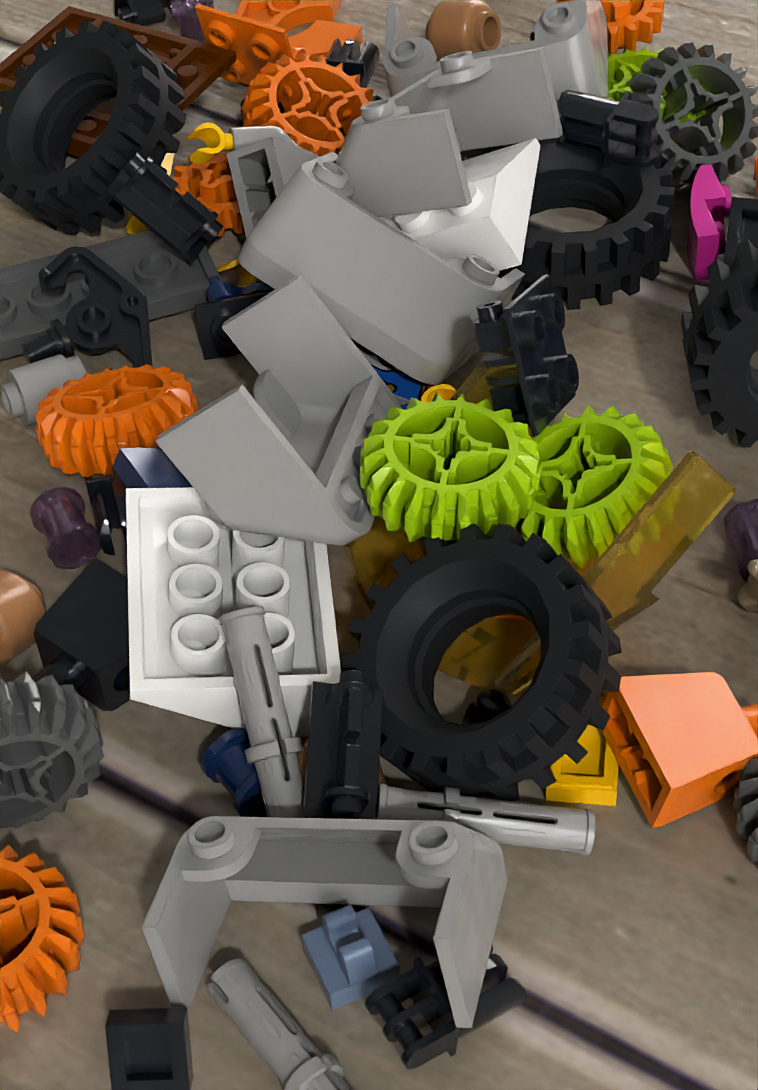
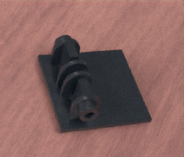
M549 274L540 277L504 309L502 301H491L478 305L476 307L478 318L473 320L480 353L496 351L482 358L483 366L498 367L516 364V367L502 369L486 377L487 384L493 386L489 391L494 412L511 409L513 421L528 424V428H531L532 436L539 435L575 397V391H577L579 385V372L576 360L572 354H567L562 330L565 326L564 304L560 295L557 292L553 293Z

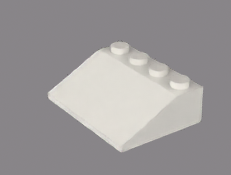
M534 138L462 161L472 202L467 206L381 216L379 218L446 261H450L453 258L466 259L469 254H473L491 262L499 271L521 265L540 144Z
M194 487L126 488L130 699L226 727L246 729L223 627L220 625L219 617L239 609L262 606L265 612V624L276 669L279 674L292 737H308L312 682L336 684L339 683L341 673L327 544L233 530L225 524H220L210 515L204 499Z

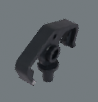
M80 246L65 249L46 268L41 269L38 274L40 288L46 293L65 288L66 281L70 275L81 273L88 278L90 296L71 308L67 314L64 326L59 319H54L50 321L51 327L46 329L47 334L21 345L29 364L58 354H62L65 358L74 356L73 346H77L84 352L91 354H100L112 347H118L133 361L132 368H139L145 364L153 367L147 299L142 291L93 252Z

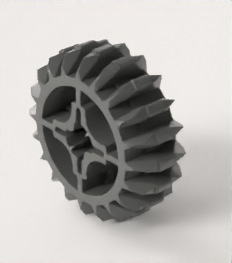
M693 42L684 43L677 50L674 47H667L658 53L657 58L651 57L641 65V73L633 76L628 84L633 91L631 93V101L651 105L659 111V120L653 125L658 132V139L652 147L661 155V168L670 167L673 174L672 187L681 188L689 183L692 189L693 181L700 165L707 164L712 165L719 182L722 183L727 180L728 174L733 175L740 172L743 166H745L743 159L752 156L757 150L751 140L758 137V124L752 120L758 116V105L752 104L750 97L756 94L758 86L749 85L746 87L742 78L745 77L748 68L739 67L736 70H732L730 68L732 53H723L715 58L713 44L704 45L698 50ZM702 86H704L710 93H708L707 91H705V90L702 88ZM665 89L667 95L663 99L667 110L666 116L662 121L660 103L663 90ZM689 111L693 115L701 111L706 112L705 115L697 118L696 122H693L692 119L682 123L678 122L679 119L689 114ZM721 114L723 118L722 135L719 129V118ZM672 139H676L677 141H679L683 145L685 150H683L676 143H674Z
M27 672L22 673L15 681L4 682L0 677V829L9 827L16 829L24 824L43 820L46 815L54 811L65 812L67 801L70 798H82L88 795L87 782H91L100 776L99 762L104 758L102 750L103 739L93 708L88 706L86 698H82V696L77 694L73 684L59 686L53 675L45 676L37 682H34Z

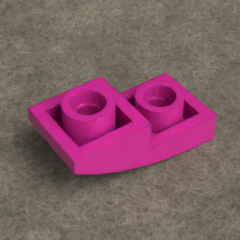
M711 164L700 165L691 189L687 252L694 281L709 279L707 268L716 259L718 260L719 254L725 253L726 247L724 218L730 216L731 194L726 184H720Z

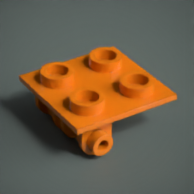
M201 4L195 6L206 44L236 52V61L220 76L228 82H240L249 85L251 80L255 79L260 70L266 66L267 62L275 64L283 54L293 60L302 51L307 55L305 49L290 46L286 29Z

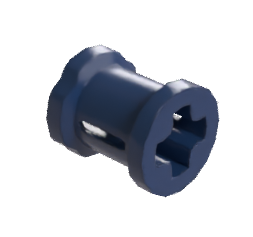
M244 728L227 731L220 735L205 750L200 768L214 783H221L234 798L233 807L240 817H266L267 814L255 764L247 765L244 750L251 748L247 731Z

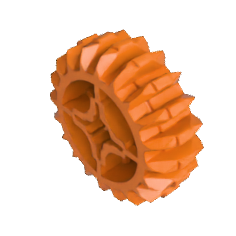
M303 51L294 60L283 54L275 64L267 62L255 79L251 80L241 108V117L244 118L243 127L277 126L284 130L299 147L316 153L319 157L331 152L339 155L345 140L340 132L341 128H343L345 135H347L352 121L362 115L360 107L373 101V89L360 88V74L348 76L343 72V62L333 67L326 63L323 54L315 61H311ZM281 102L285 109L283 114H281L277 103Z
M148 364L139 368H131L129 365H125L120 369L110 370L105 368L103 372L95 374L85 373L83 378L67 380L63 384V388L51 390L47 394V398L38 403V412L35 414L38 426L35 427L39 446H42L45 458H48L51 467L61 469L63 473L70 475L80 472L81 476L86 478L95 474L106 476L116 473L112 467L120 448H160L155 442L158 435L199 409L196 394L192 393L191 384L185 380L184 374L172 372L170 368L163 366L153 369Z
M8 844L0 852V1023L5 1021L8 1028L18 1033L21 1020L19 1015L30 1010L45 1017L47 1003L44 996L46 994L67 996V986L69 983L65 973L80 970L81 955L78 947L84 944L85 929L78 915L81 909L76 894L71 892L70 887H67L64 876L58 872L57 868L46 869L44 861L39 859L35 852L20 860L18 852L14 851Z

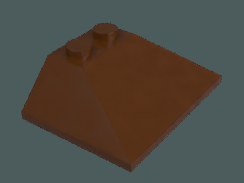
M68 6L0 63V93L2 90L9 92L12 90L18 80L12 73L19 64L25 69L28 68L36 59L33 50L42 43L47 48H50L56 44V33L64 28L76 35L80 22L85 21L92 22L98 28L103 21L111 22L119 29L124 28L170 67L178 76L174 82L184 90L185 99L175 105L182 111L236 61V52ZM117 97L102 102L84 117L73 132L66 153L81 157L91 148L106 128Z

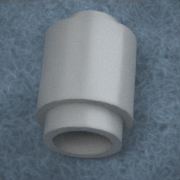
M58 354L8 370L6 372L7 383L0 385L1 399L8 416L11 419L19 417L25 426L37 423L35 414L38 412V403L47 398V394L51 390L63 388V384L67 380L83 378L84 374L87 373L83 363L76 355L65 358L62 354Z

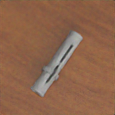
M255 606L223 614L219 617V622L223 627L235 678V686L239 695L251 748L244 750L247 765L255 764L267 817L303 818L305 791L297 757L298 753L303 752L300 737H292L279 674L276 669L265 624L264 608L262 606Z
M379 784L377 820L449 821L494 839L498 844L580 853L583 856H589L593 848L596 827L595 811L593 809L586 808L585 810L530 804L521 801L514 802L460 795L459 788L444 786L441 793L388 787L387 784Z
M233 959L220 966L213 973L211 979L214 983L207 985L208 994L229 1015L238 1030L262 1060L277 1075L279 1081L285 1087L284 1090H350L347 1083L343 1080L344 1071L342 1066L333 1056L322 1054L318 1048H315L304 1034V1031L275 996L262 984L260 978L251 969L247 961L244 959Z

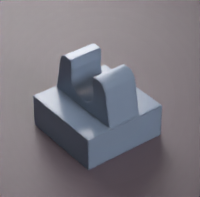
M351 905L340 908L322 916V927L301 935L303 951L332 1010L370 995L375 989L400 976L399 964L369 907L356 913Z

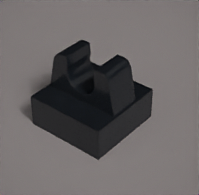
M187 1007L118 1009L109 1011L105 1031L111 1090H191L193 1065Z

